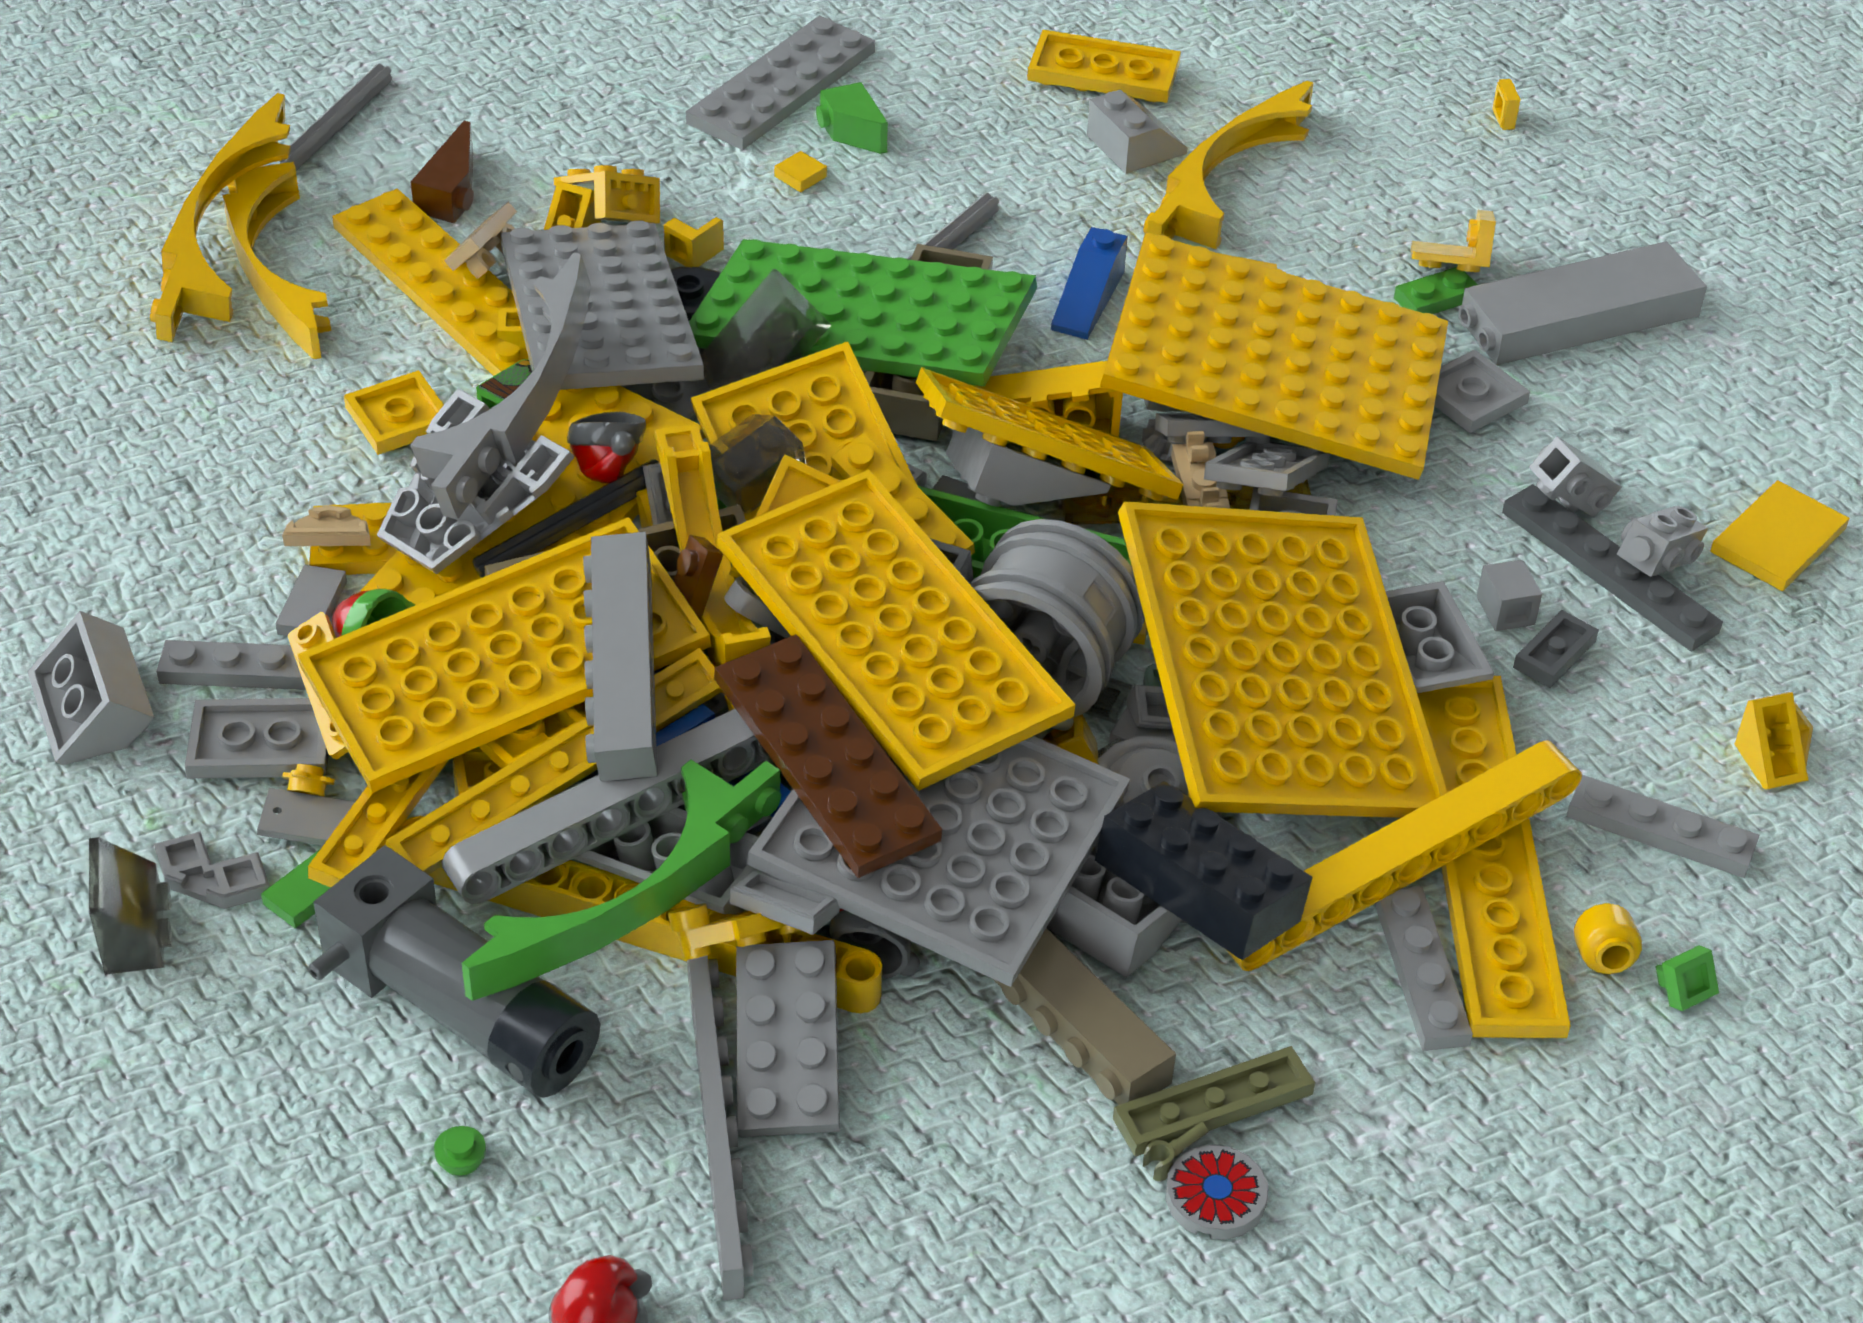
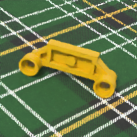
M706 903L690 905L668 912L672 932L678 933L684 960L711 954V945L736 940L737 947H744L765 941L764 932L778 929L779 934L800 931L799 929L764 917L761 913L756 914L751 911L741 912L710 922Z

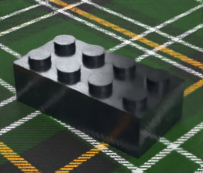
M1165 781L1104 816L1094 860L1241 960H1244L1301 922L1313 878L1295 866L1291 861L1256 841L1251 835L1244 833L1219 817L1214 811L1207 808H1195L1189 796Z

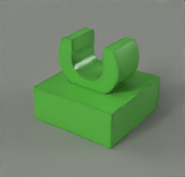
M1698 945L1663 962L1662 965L1655 966L1658 984L1666 988L1670 1007L1684 1011L1719 993L1711 949Z

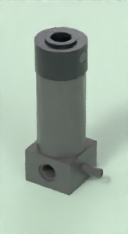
M384 845L313 901L322 948V955L309 965V973L316 980H322L329 973L335 971L371 998L386 986H389L486 1056L492 1065L534 1095L542 1098L555 1095L567 1087L583 1070L592 1056L600 1034L601 1023L598 1015L553 983L543 980L539 976L515 987L474 1001L465 996L461 963L488 941L438 907L433 878L388 846Z

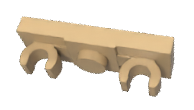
M509 201L477 227L444 260L452 271L466 262L469 271L478 279L497 262L489 251L496 246L503 253L501 233L511 232L515 229L511 224L507 223L517 212Z
M1204 431L1187 432L1186 444H1172L1171 450L1176 477L1184 484L1181 490L1183 505L1230 508L1226 489L1218 488L1217 481L1204 480L1205 463L1217 457L1213 442L1204 443Z

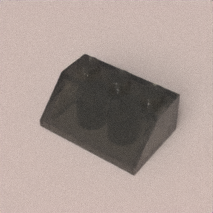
M773 269L700 355L704 364V377L708 387L714 390L803 358L832 324L777 269Z

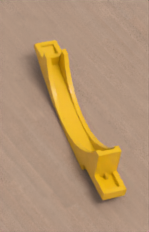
M1305 81L1278 93L1238 115L1200 143L1168 175L1166 194L1155 213L1151 212L1147 216L1143 227L1144 234L1148 232L1155 235H1164L1171 239L1176 235L1217 249L1221 244V227L1225 213L1214 203L1208 194L1204 180L1219 163L1245 149L1272 142L1304 141L1308 136L1309 129L1299 125L1312 111L1311 98L1314 83Z
M277 93L249 118L216 154L184 201L161 250L163 268L161 291L163 293L160 299L155 298L153 300L150 311V321L155 322L157 339L173 342L183 312L226 322L231 321L233 315L231 302L232 288L218 277L203 257L196 239L197 231L205 210L215 196L229 183L255 168L288 159L291 146L278 143V140L287 139L290 132V125L284 124V94Z
M294 162L260 166L241 175L227 185L229 194L222 195L227 226L240 266L262 304L298 346L311 358L319 359L321 358L318 333L331 331V324L328 317L315 315L313 309L328 306L326 293L310 290L280 278L266 268L253 252L255 241L265 225L285 207L300 199Z
M697 423L655 429L654 436L680 552L685 549L689 535L706 538L719 549L717 546V535L723 530L717 504L711 451L708 442H703ZM724 554L704 613L701 616V622L710 634L711 647L707 648L710 662L714 667L770 645L771 641L768 627L757 628L750 619L739 614L726 603L724 596L735 579L729 575L731 565ZM725 695L729 711L735 709Z

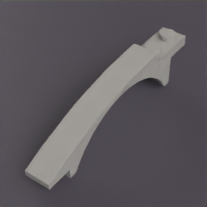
M574 252L554 279L539 276L533 284L535 291L546 303L542 311L551 323V330L547 348L540 362L524 383L499 404L479 416L439 432L417 436L410 446L422 476L435 479L431 487L443 516L459 519L468 505L474 501L477 493L491 474L496 471L502 460L517 463L550 412L574 360L588 310L591 283L581 253Z

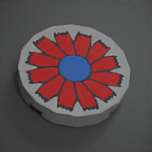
M1206 1145L1190 1149L1176 1159L1168 1172L1165 1200L1172 1217L1185 1230L1196 1235L1198 1231L1204 1234H1211L1210 1239L1226 1240L1243 1236L1258 1225L1267 1206L1268 1182L1261 1167L1247 1154L1227 1146Z

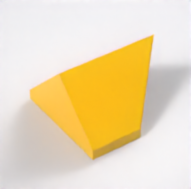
M1793 692L1748 700L1734 744L1764 789H1771L1808 781L1806 766L1813 726L1794 701Z

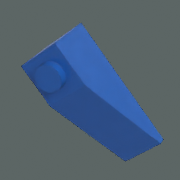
M1090 228L1077 252L1051 323L1052 331L1088 340L1125 272L1128 236L1114 233L1108 229Z

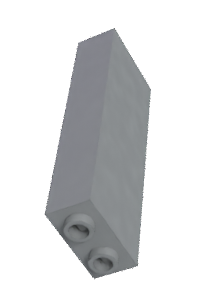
M1666 241L1465 288L1462 305L1459 307V319L1462 326L1467 328L1476 339L1481 350L1488 354L1495 365H1500L1699 317L1707 286Z

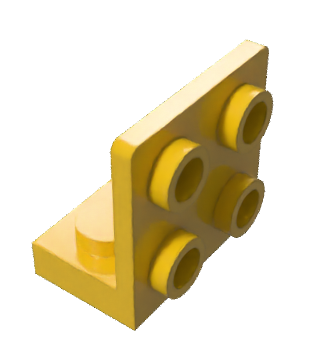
M599 165L594 166L593 173H590L589 169H568L567 176L553 178L554 186H556L558 180L594 190L595 219L620 222L645 221L660 224V178L644 176V170L623 169L621 173H617L616 166Z
M1477 210L1476 219H1469L1466 238L1468 247L1412 241V259L1419 260V266L1429 268H1441L1442 262L1457 264V270L1466 272H1480V267H1490L1496 225L1493 211Z

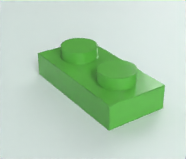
M1457 267L1396 286L1394 299L1404 308L1421 313L1435 314L1462 305L1465 288L1478 284L1465 271L1457 270Z

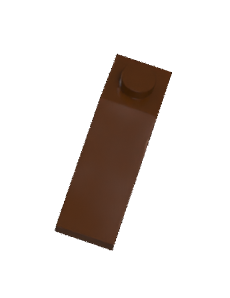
M463 121L410 182L413 203L429 217L455 223L463 212L469 210L472 205L474 192L472 190L473 143L471 122Z

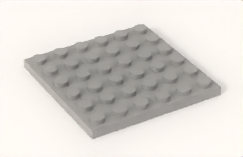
M1032 736L918 791L884 750L943 829L941 842L857 878L796 792L792 790L748 852L747 865L783 882L834 897L835 900H838L839 908L1011 987L1098 842L1104 816L1118 808L1128 791L1131 779Z

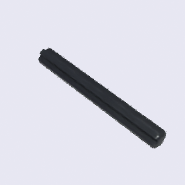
M651 459L619 477L617 480L606 484L476 556L472 561L474 569L479 577L483 578L485 577L486 565L536 554L637 497L636 492L646 489L643 466L659 462L656 459Z

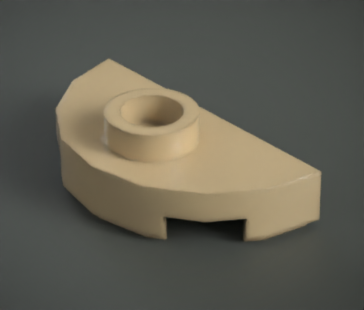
M330 505L309 509V515L298 519L295 523L293 520L290 521L282 535L284 546H371L368 523L351 515V510L348 508Z

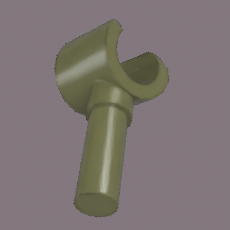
M1200 1122L1169 1143L1163 1140L1151 1141L1146 1146L1142 1166H1147L1152 1161H1161L1154 1169L1153 1179L1155 1181L1166 1180L1168 1172L1174 1164V1158L1182 1153L1185 1148L1209 1132L1203 1122Z

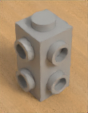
M1558 436L1540 451L1538 457L1529 466L1540 479L1536 486L1552 500L1557 498L1573 513L1580 509L1593 518L1611 503L1613 497L1622 488L1597 461Z
M1673 506L1639 518H1634L1625 526L1621 534L1623 543L1617 555L1650 577L1666 571H1672L1677 567L1692 564L1696 561L1703 551L1704 543L1701 541L1708 527L1698 522L1697 516L1684 507Z

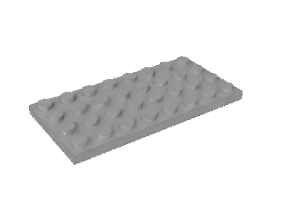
M631 221L627 225L610 226L606 223H594L584 228L557 225L549 230L533 231L529 228H516L511 232L501 233V247L532 372L547 348L551 330V323L542 311L546 303L535 291L533 284L539 276L554 279L575 252L581 253L591 283L588 310L574 360L560 390L704 379V364L655 223Z

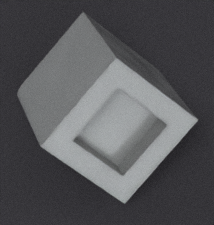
M1523 560L1484 565L1478 586L1477 598L1494 630L1501 631L1535 625L1542 592Z

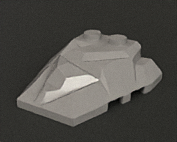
M458 388L431 420L426 433L431 434L457 426L479 416L490 408L484 402ZM542 435L536 442L531 440L517 463L505 460L499 463L496 471L491 474L477 493L474 501L468 505L459 519L443 516L431 487L435 479L422 476L414 456L410 467L415 471V474L407 488L398 489L377 536L391 547L433 573L438 574L545 493L573 460L574 455L569 450Z

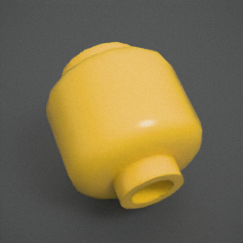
M1598 904L1585 910L1576 921L1574 939L1582 959L1590 969L1602 974L1620 973L1630 968L1639 959L1642 951V937L1628 910L1617 904Z

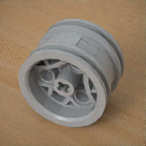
M1036 519L1021 522L1009 529L985 560L981 575L970 583L1076 704L1074 717L1087 712L1097 701L1101 691L1110 680L1114 663L1119 661L1130 649L1145 621L1132 566L1117 549L1100 536L1080 526L1060 520Z

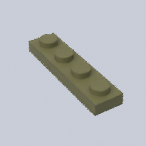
M1289 1046L1115 1106L1113 1120L1134 1157L1144 1154L1146 1146L1151 1141L1163 1140L1169 1143L1200 1122H1203L1208 1131L1311 1096L1314 1092L1315 1081L1293 1047Z

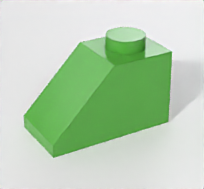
M861 82L820 90V106L816 107L817 121L821 128L825 127L833 141L879 154L887 152L888 122Z

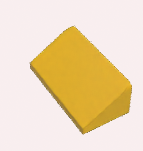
M1083 714L1073 717L1074 724L1069 730L1053 729L1043 738L1048 743L1098 764L1097 741Z

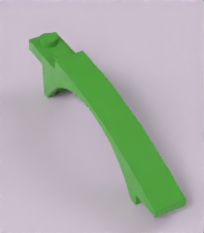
M690 759L681 767V774L685 782L682 800L687 812L686 823L679 841L662 865L633 889L617 898L585 910L546 917L494 915L484 923L485 931L494 937L461 963L465 996L474 1001L520 985L592 954L670 910L729 867L730 844L738 842L751 826L763 816H769L776 810L781 800L780 769L765 761L733 787Z

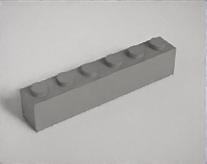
M646 532L591 537V555L583 557L586 583H592V590H584L586 617H592V625L584 626L585 646L587 653H593V660L585 661L587 689H593V697L585 698L586 720L588 726L594 725V734H588L585 738L588 763L597 764L600 781L658 776L651 559Z

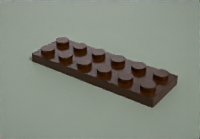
M797 634L715 667L714 680L857 878L941 842L943 829Z

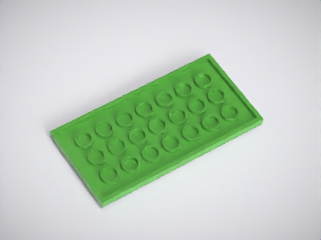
M743 239L689 321L697 347L797 360L848 341L862 370L918 377L922 367L970 385L985 387L1037 290L1036 275L1020 274L1015 271L1004 272L981 269L979 267L948 265L941 262L908 260L902 257L892 258L870 255L868 253L835 251L829 248L819 249L797 246L795 244L763 242L757 239Z

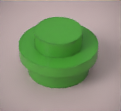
M456 1126L449 1128L441 1133L435 1141V1159L445 1171L452 1175L463 1176L470 1174L479 1167L485 1157V1139L479 1131L472 1127Z

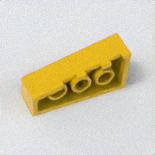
M1107 361L990 376L985 387L976 386L1119 437L1123 393L1100 386Z

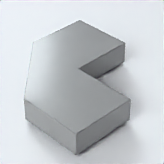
M201 831L154 844L166 887L173 891L227 909L262 899L261 893L270 887L258 852L211 864Z

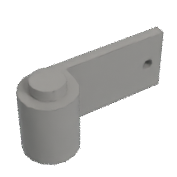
M269 788L257 828V835L323 846L355 802Z

